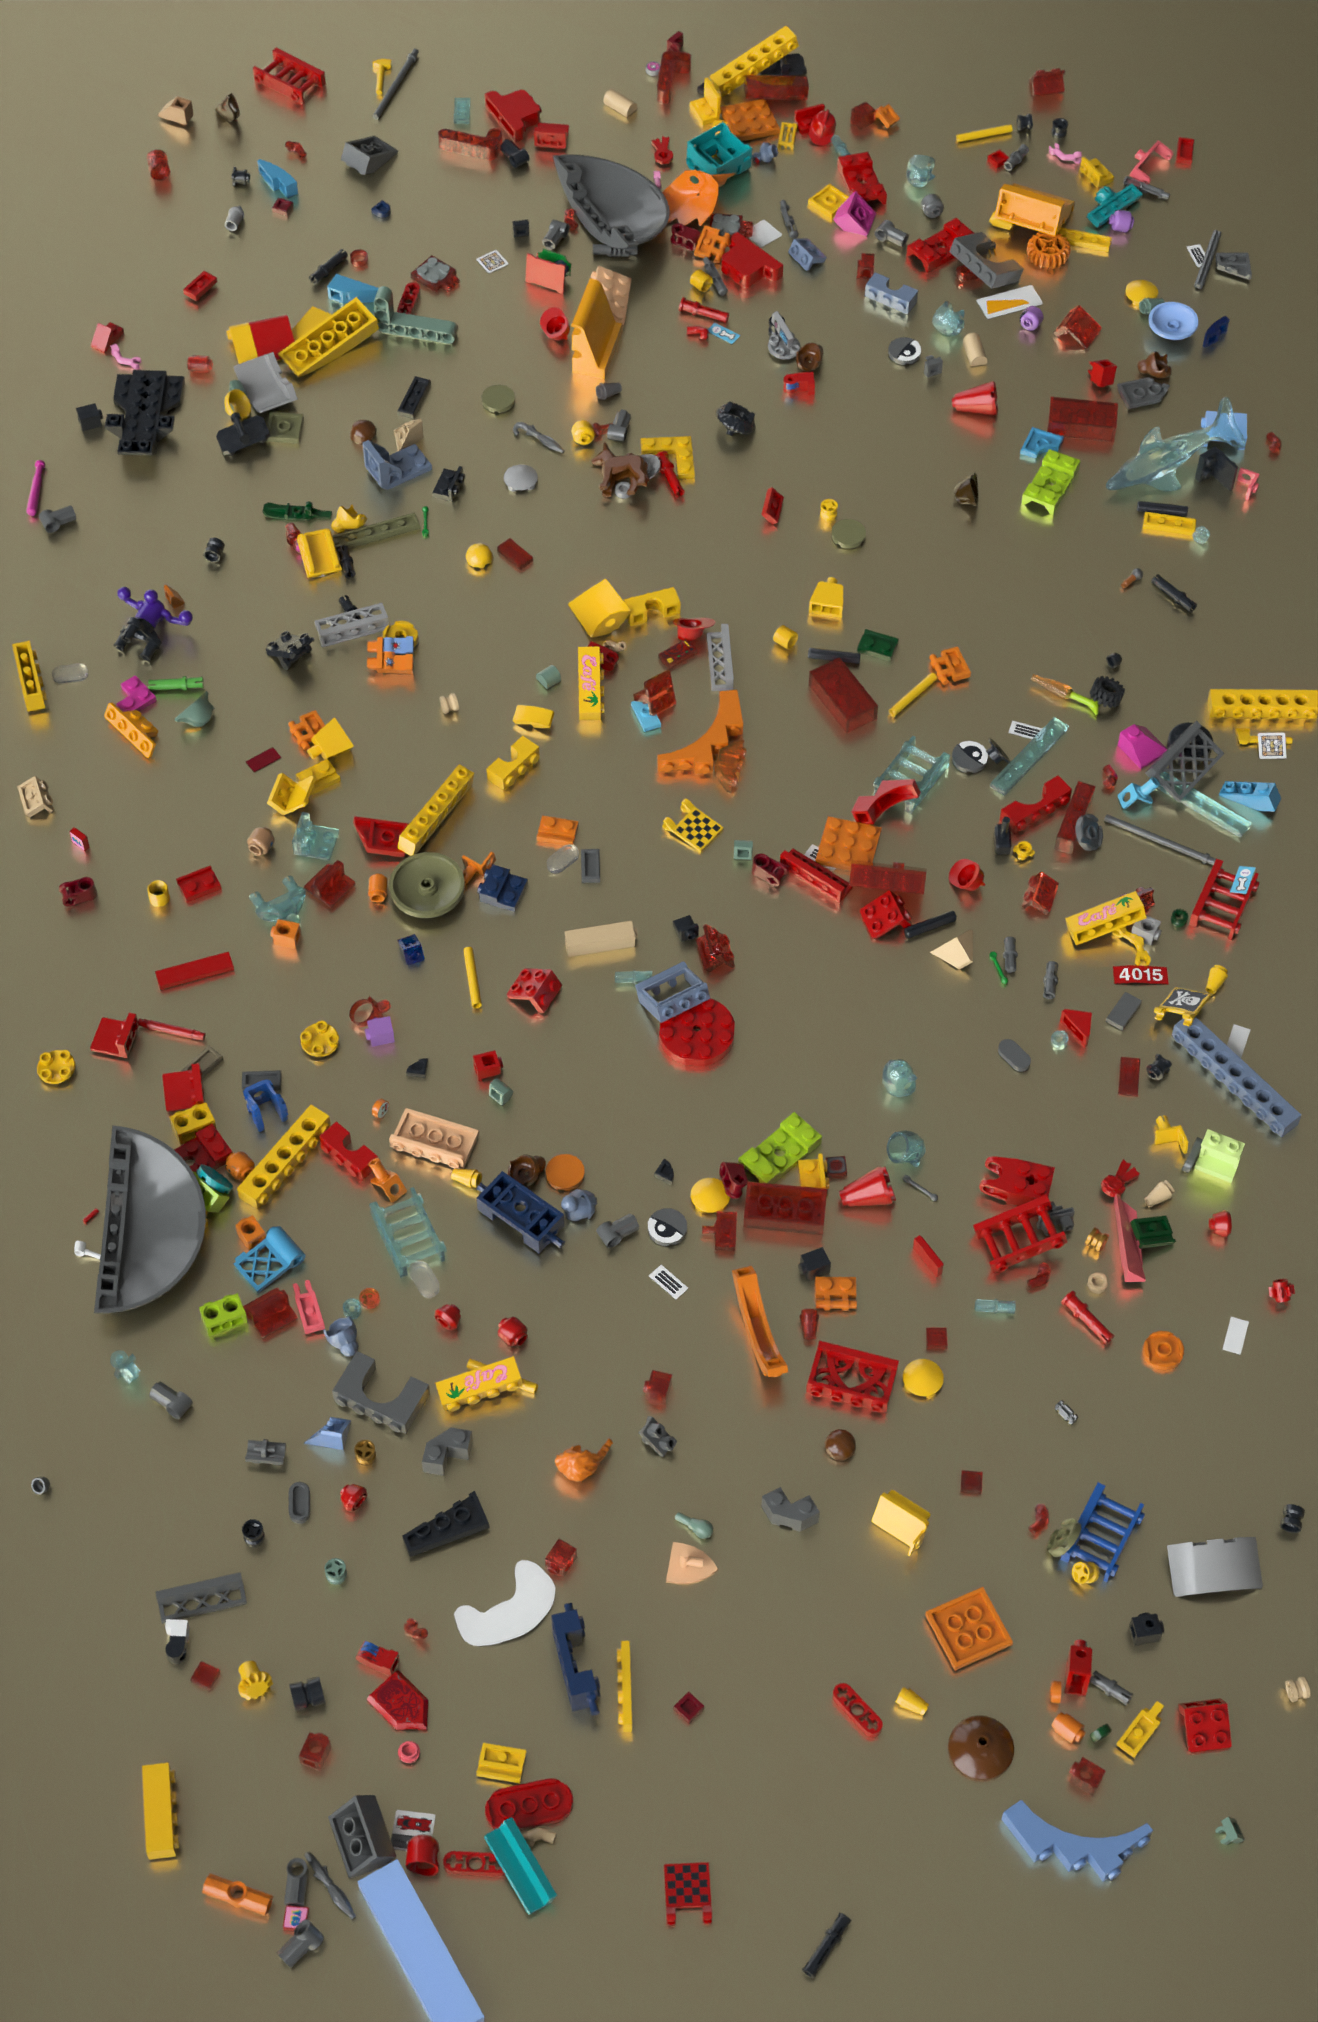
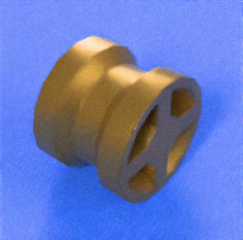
M1094 1227L1088 1235L1085 1244L1095 1247V1250L1100 1252L1107 1243L1109 1235L1106 1233L1102 1234L1098 1228Z
M361 1440L355 1445V1458L360 1465L368 1466L375 1461L376 1451L371 1441Z

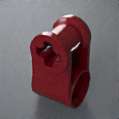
M676 223L671 227L672 236L670 241L674 245L694 251L701 232Z
M759 853L753 858V875L772 886H779L781 878L789 872L783 863L768 857L766 854Z
M90 877L64 882L59 886V892L63 896L62 903L66 907L94 900L97 896L94 881Z
M722 1162L719 1175L722 1179L725 1193L730 1198L739 1199L743 1194V1187L748 1183L743 1163Z

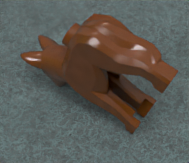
M606 442L603 444V450L591 460L593 465L602 466L603 482L599 484V488L604 498L612 496L613 487L617 480L630 477L631 485L627 495H635L640 485L647 487L650 480L648 464L640 455L628 453L624 456H615L610 451Z

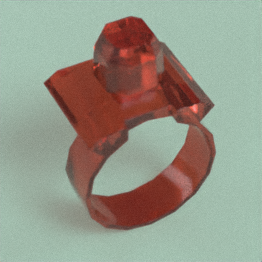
M369 996L368 999L358 1000L352 1005L349 1017L356 1025L365 1027L368 1026V1020L383 1018V1013L387 1012L391 1005L388 1000H382L377 1003ZM366 1003L372 1004L373 1010L368 1019L363 1022H355L354 1015L358 1007Z

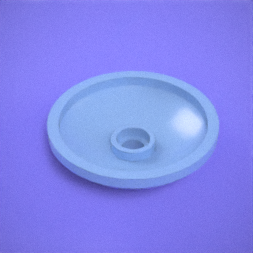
M1161 303L1155 306L1149 314L1148 321L1151 329L1165 339H1185L1194 334L1198 327L1197 314L1189 306L1182 303Z

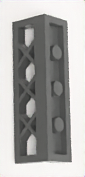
M241 1572L155 1592L162 1623H166V1619L180 1620L247 1604ZM240 1590L242 1599L232 1601L227 1596L231 1591ZM216 1595L221 1598L216 1605L206 1603L210 1596ZM195 1600L199 1605L194 1610H188L185 1608L188 1601ZM174 1605L178 1608L174 1614L165 1616V1606Z

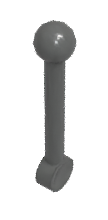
M905 1175L903 1177L906 1183H910L924 1192L932 1201L938 1200L937 1194H932L911 1180L910 1176Z

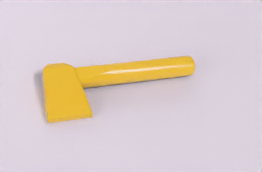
M1235 728L1240 744L1258 743V736H1250V728ZM1285 737L1286 744H1292L1293 738Z

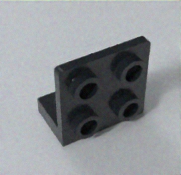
M1215 446L1200 455L1195 479L1201 482L1214 476L1231 491L1234 487L1238 466Z

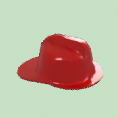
M830 110L821 111L814 115L812 119L809 137L818 146L828 145L833 139L836 121Z
M557 307L547 309L540 318V325L545 334L557 341L568 340L567 336L570 333V325L565 314Z
M705 617L677 618L673 620V623L677 626L679 640L694 641L702 636L704 628L714 626L715 620Z
M969 859L957 861L949 872L950 883L958 888L975 891L980 886H985L983 882L984 872L980 869L978 863Z

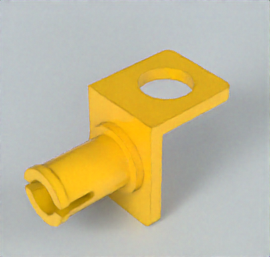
M1163 1115L1164 1121L1162 1116H1159L1156 1119L1159 1130L1155 1131V1144L1178 1141L1183 1154H1187L1188 1139L1182 1126L1171 1127L1167 1116Z

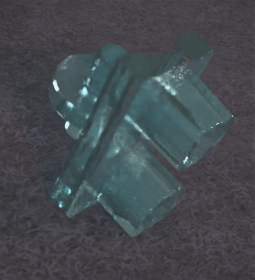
M118 1350L113 1352L110 1357V1363L116 1368L114 1376L117 1379L123 1377L128 1385L138 1378L140 1370L135 1365L136 1357L131 1354L128 1359V1355L124 1351Z

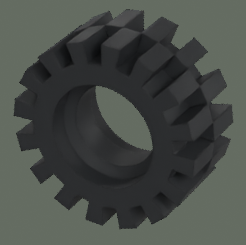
M1100 676V678L1097 677L1090 690V696L1093 698V701H1098L1097 704H1103V707L1108 705L1109 708H1112V706L1115 708L1120 704L1125 688H1123L1122 684L1119 685L1120 682L1118 680L1115 682L1114 678L1109 679L1108 676L1105 678Z

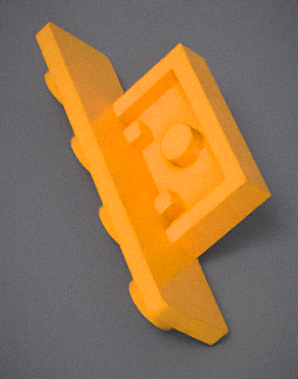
M113 702L109 703L104 717L147 758H151L156 746L151 737H156L159 730L139 711L122 712Z

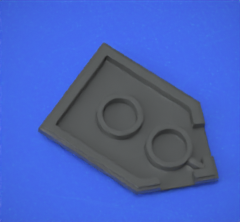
M1146 377L1117 384V389L1127 409L1161 402L1170 385L1155 382V379Z

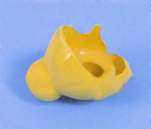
M352 504L349 509L340 506L337 511V518L333 520L331 528L336 533H343L345 529H358L366 523L368 518L364 514H357Z

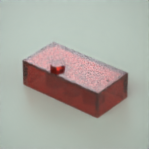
M1051 397L1047 432L1069 438L1114 442L1117 428L1118 403Z
M840 657L809 671L808 685L846 733L877 720V703Z
M852 860L849 886L924 894L927 869L904 866L905 863L893 862V865Z
M747 1181L743 1227L823 1235L827 1189Z

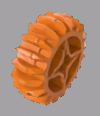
M1042 232L1041 234L1032 235L1026 251L1031 263H1035V266L1040 265L1041 268L1046 267L1048 270L1049 267L1055 269L1056 266L1060 268L1061 265H1065V262L1069 259L1071 249L1069 241H1067L1066 237H1062V234L1053 236Z

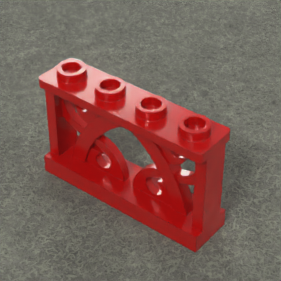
M819 1340L806 1392L815 1397L823 1396L835 1402L850 1403L854 1407L870 1408L874 1412H887L899 1360ZM821 1358L826 1359L827 1368L818 1369ZM838 1362H839V1363L846 1364L845 1367L835 1368V1367H840V1365L838 1364ZM852 1366L858 1367L860 1375L867 1381L849 1388L841 1380L838 1373L847 1372ZM866 1369V1370H870V1371H872V1372H869V1375H867V1374L864 1372V1370ZM822 1373H829V1375L822 1378V1381L827 1380L829 1383L817 1382V1376ZM884 1374L890 1375L887 1386L880 1381ZM875 1385L879 1386L884 1392L881 1398L870 1395L872 1392L878 1395V1391L874 1387Z

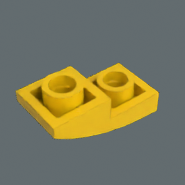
M517 705L513 722L515 724H531L534 728H550L555 713L545 708Z

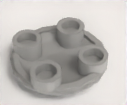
M791 332L794 336L793 345L788 348L779 334L770 336L768 349L773 356L780 359H791L797 355V351L801 349V346L793 332Z
M514 465L504 473V481L510 491L533 490L535 488L538 475L528 465Z

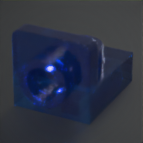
M415 934L397 940L407 965L425 959L421 943Z

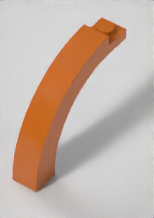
M752 1266L732 1270L745 1328L764 1376L779 1377L784 1373H788L787 1364L775 1344L766 1318L755 1270Z

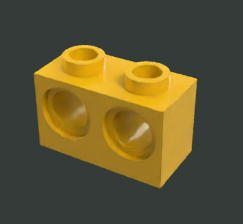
M206 1102L196 1104L190 1109L179 1111L170 1116L172 1129L180 1145L194 1139L196 1132L210 1124H213L216 1128L215 1119Z

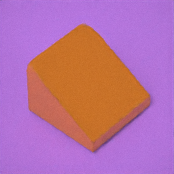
M164 585L165 597L174 609L185 604L177 591L168 585Z

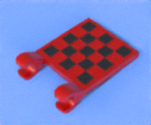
M709 1862L664 1864L667 1925L676 1924L675 1909L701 1907L703 1923L711 1924L712 1906Z

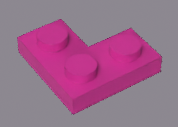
M134 675L121 683V688L128 697L116 703V706L122 712L131 710L140 712L155 703L157 699L142 681Z

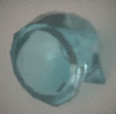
M915 155L910 158L906 168L908 182L915 187L926 186L930 180L936 177L931 173L934 169L935 159L925 155Z
M945 301L933 316V326L938 332L946 336L959 334L965 324L964 309L954 312L952 304Z
M903 1059L889 1060L882 1069V1082L887 1092L893 1096L902 1097L911 1095L915 1091L917 1077L914 1075L910 1064ZM909 1082H912L909 1088L904 1089Z
M913 1131L894 1132L887 1143L888 1157L896 1164L910 1163L918 1167L920 1159H922L926 1152L924 1140Z

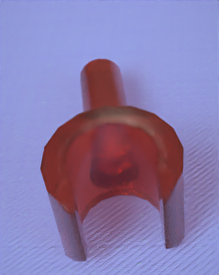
M594 423L592 426L595 437L600 436L601 430L609 428V425L613 423L606 425Z

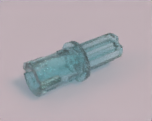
M833 135L830 141L834 145L836 153H839L840 156L851 155L846 143L842 142L838 135Z
M633 969V971L615 972L614 978L616 983L636 984V982H642L652 977L653 973L652 970L635 971Z
M997 1298L994 1300H975V1311L1015 1314V1301H1000Z

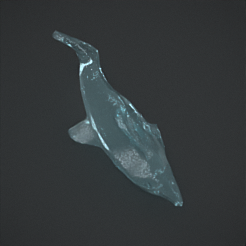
M1229 397L1221 399L1213 424L1204 429L1179 434L1164 440L1161 439L1159 427L1150 430L1142 440L1138 454L1127 460L1120 467L1117 473L1107 481L1106 488L1108 490H1119L1134 485L1147 484L1162 491H1175L1182 487L1176 478V469L1211 440H1220L1238 449L1245 447L1246 443L1235 422Z

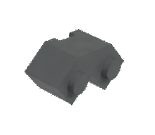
M451 1427L428 1441L422 1459L423 1472L444 1476L448 1457L469 1460L473 1444L472 1431Z
M779 1487L762 1496L761 1507L771 1524L788 1526L792 1530L801 1532L819 1523L820 1511L810 1495L791 1504L782 1488Z

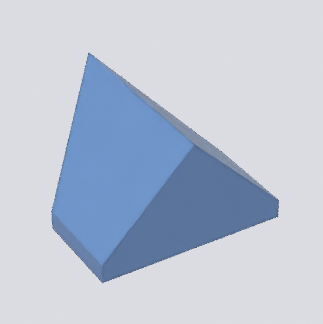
M330 1417V1421H327V1424L306 1440L304 1444L344 1450L351 1420Z

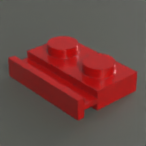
M211 865L176 878L177 885H179L187 903L222 889Z

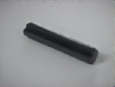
M1138 501L1137 511L1177 516H1187L1188 514L1187 506Z
M809 648L808 658L860 663L861 655L859 653Z
M951 910L908 926L904 929V933L907 938H911L956 921L957 916Z

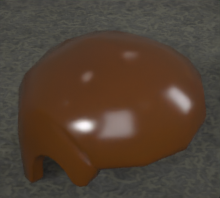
M365 419L355 421L350 430L351 440L359 445H362V442L367 440L372 441L377 434V429L373 422Z
M837 1429L830 1432L824 1442L825 1451L833 1460H847L853 1456L856 1450V1441L847 1430Z

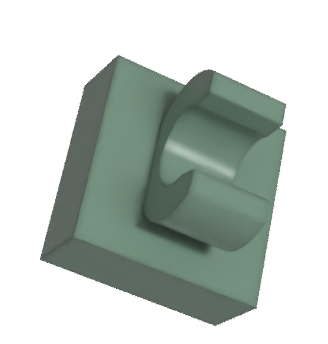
M1231 1817L1221 1820L1223 1826H1219L1215 1830L1218 1834L1226 1832V1838L1220 1841L1221 1844L1226 1845L1230 1842L1239 1844L1245 1840L1236 1819Z

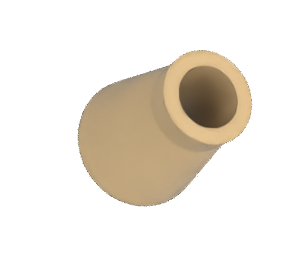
M1160 1181L1144 1200L1152 1208L1154 1205L1172 1198V1194L1175 1191L1168 1181Z

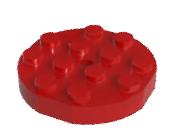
M710 998L660 1023V1045L671 1059L680 1064L708 1066L723 1059L732 1049L735 1021L730 1011L723 1004Z

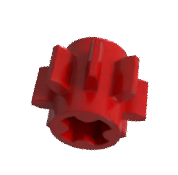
M1288 1279L1274 1280L1273 1285L1268 1287L1270 1297L1275 1298L1276 1302L1290 1301L1291 1294H1295L1294 1284L1288 1283Z

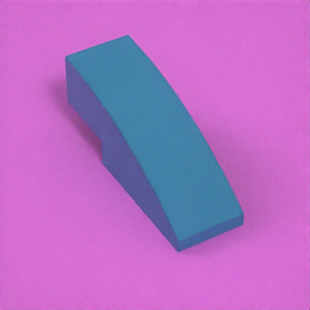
M261 159L257 160L260 175L273 191L280 189L286 198L298 194L297 181L290 174L270 162Z

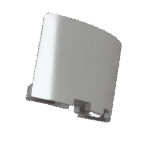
M273 352L234 366L237 378L242 383L251 405L257 412L262 413L298 400L292 383L280 376L282 371Z
M1237 1537L1228 1540L1212 1539L1207 1540V1544L1206 1542H1187L1167 1545L1173 1593L1176 1597L1263 1588L1256 1537Z

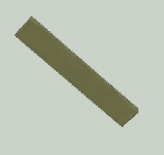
M414 512L336 534L332 537L338 552L339 546H342V550H344L343 545H347L350 549L421 529Z

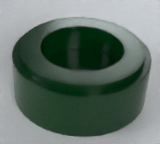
M1107 1723L1096 1729L1089 1736L1096 1743L1108 1736L1112 1729Z

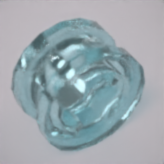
M1199 526L1192 534V537L1197 543L1204 544L1210 537V532L1207 528Z
M1064 1031L1054 1032L1051 1036V1045L1058 1050L1065 1049L1069 1039L1067 1033ZM1060 1038L1063 1039V1041L1056 1042V1040H1059Z
M354 1298L347 1299L343 1303L345 1317L348 1318L350 1316L352 1319H356L360 1316L362 1311L360 1302ZM350 1306H354L353 1312H350Z

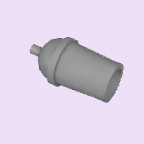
M241 206L232 207L228 212L225 227L230 231H235L244 218Z

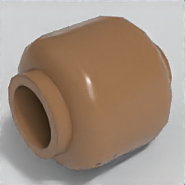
M266 827L254 829L247 840L249 850L256 855L268 853L275 842L272 831Z

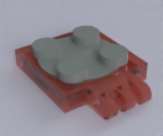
M711 214L710 227L719 229V236H724L725 233H729L732 236L736 232L744 237H752L753 222L743 221V215Z
M433 255L411 272L412 279L434 292H437L440 288L449 292L460 283V280L455 277L457 270Z

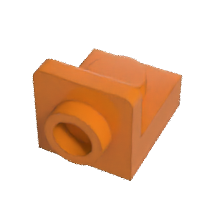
M889 104L876 109V114L873 117L874 121L879 118L887 129L900 120V117Z

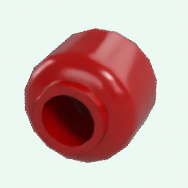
M517 1317L504 1318L500 1321L498 1336L509 1347H519L527 1340L528 1329Z

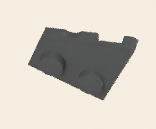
M1216 253L1215 260L1218 270L1251 280L1252 272L1249 253Z

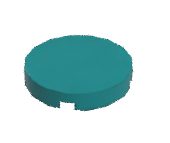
M200 1165L196 1172L199 1178L205 1177L206 1184L218 1192L229 1194L233 1189L232 1183L213 1168Z

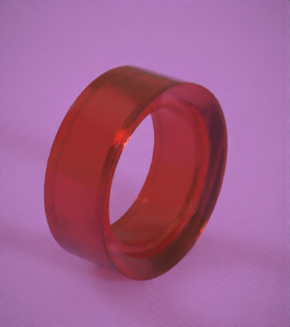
M362 249L352 251L350 254L352 265L357 267L366 265L368 263L367 252ZM356 256H363L365 258L362 261L354 260Z

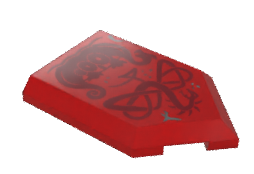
M399 1670L395 1671L368 1696L367 1701L396 1730H427L429 1700Z

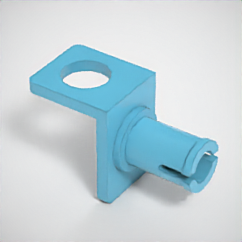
M1151 777L1143 786L1134 783L1128 785L1118 794L1122 808H1128L1137 799L1152 804L1153 800L1150 793L1160 786L1158 780ZM1130 792V800L1125 802L1124 796Z

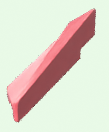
M1116 1194L1114 1206L1121 1265L1124 1270L1125 1282H1145L1146 1278L1142 1268V1252L1139 1248L1140 1243L1139 1240H1136L1130 1224L1133 1219H1137V1211L1121 1200L1119 1194Z

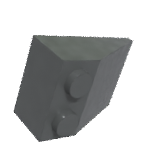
M370 136L346 142L341 160L347 166L357 169L360 174L367 175L378 170L395 156L398 150L378 137Z

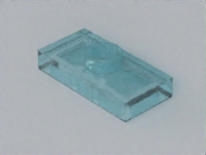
M455 98V124L470 123V98Z

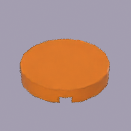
M560 1154L553 1157L546 1166V1180L556 1190H574L584 1180V1165L576 1156Z
M1157 1331L1150 1334L1145 1340L1143 1355L1152 1367L1159 1370L1174 1369L1182 1361L1184 1346L1179 1337L1177 1338L1173 1333Z

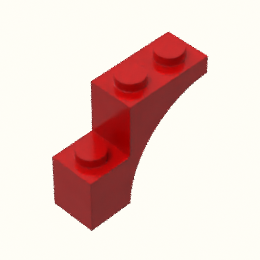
M915 779L884 780L881 782L875 796H859L851 812L856 822L868 825L874 824L878 817L888 808L904 800L919 798L921 792Z

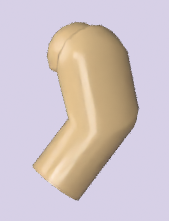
M609 640L602 645L616 653L621 652L627 647L624 641L617 643Z
M540 1827L527 1831L524 1834V1838L530 1848L538 1840L554 1844L557 1833Z

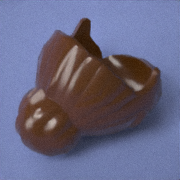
M814 342L806 343L797 351V367L804 372H811L817 369L823 360V347Z
M1154 351L1147 359L1140 360L1137 364L1138 371L1142 374L1148 373L1156 378H1168V376L1172 375V369L1167 365V354L1161 356L1157 351Z
M528 1154L519 1156L517 1159L510 1161L508 1175L523 1186L528 1187L544 1171L546 1166L545 1158Z

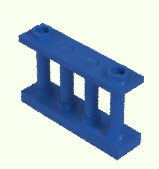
M1098 1482L1078 1520L1081 1524L1080 1535L1073 1546L1061 1556L1060 1560L1069 1563L1071 1557L1075 1558L1077 1556L1087 1562H1094L1099 1568L1106 1571L1103 1581L1107 1582L1110 1575L1115 1576L1119 1565L1116 1563L1136 1523L1141 1524L1145 1513L1142 1512L1144 1507L1142 1503H1140L1137 1511H1134L1107 1498L1106 1494H1104L1105 1485ZM1097 1505H1104L1131 1518L1132 1521L1128 1529L1098 1515V1512L1095 1511ZM1095 1522L1124 1536L1120 1545L1118 1546L1089 1532V1529L1086 1528L1088 1523ZM1080 1539L1083 1541L1086 1539L1115 1553L1111 1563L1080 1549L1078 1545Z

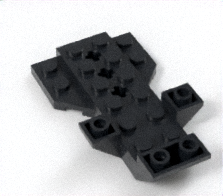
M133 370L132 375L117 374L113 401L115 405L120 406L124 410L126 415L124 418V414H107L105 429L120 438L118 454L156 455L158 442L173 431L175 416L165 415L173 407L176 409L181 406L185 383L184 376H167V371Z

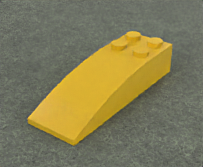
M356 297L279 352L278 356L299 378L339 358L379 330L377 319Z

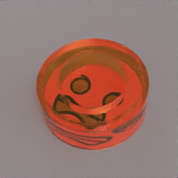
M373 1288L362 1290L359 1295L360 1304L365 1309L377 1307L380 1302L378 1291Z

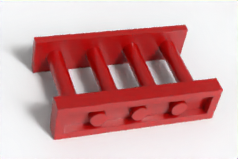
M277 47L272 50L273 61L263 70L256 66L253 67L254 80L302 105L304 104L303 93L313 84L320 87L326 85L324 71ZM277 65L283 67L275 76L269 73ZM289 72L296 74L287 82L281 80ZM301 78L308 80L300 88L293 86Z
M1216 858L1191 914L1189 925L1196 927L1199 920L1211 922L1230 929L1228 939L1232 940L1234 933L1238 934L1242 924L1239 922L1252 892H1257L1260 884L1257 881L1259 874L1255 872L1246 895L1230 892L1231 889L1218 885L1216 881L1223 878L1234 882L1236 875L1225 872V869L1222 868L1223 860ZM1211 892H1217L1242 901L1240 909L1212 899L1210 896ZM1205 906H1211L1236 915L1234 922H1230L1206 913L1204 908Z
M1047 1194L973 1225L978 1240L982 1238L986 1240L994 1258L993 1261L989 1262L993 1273L1003 1272L1012 1265L1048 1250L1061 1248L1065 1243H1068L1065 1232L1057 1233L1048 1214L1052 1206ZM1037 1215L1041 1216L1050 1237L1041 1241L1038 1240L1029 1221L1030 1218ZM1022 1223L1031 1242V1245L1020 1249L1011 1229L1013 1225ZM998 1231H1004L1013 1252L1001 1256L992 1235Z

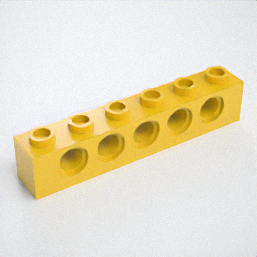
M784 26L710 75V80L714 83L717 92H720L721 96L724 97L799 47L796 35L787 26Z
M1210 689L1208 696L1209 717L1317 718L1318 690Z
M460 764L454 769L401 833L398 849L410 856L415 855L471 788L474 772Z
M310 1105L238 1186L239 1199L257 1210L262 1205H265L270 1195L281 1187L283 1180L293 1173L296 1165L304 1161L310 1149L317 1146L320 1139L319 1136L331 1126L330 1116Z

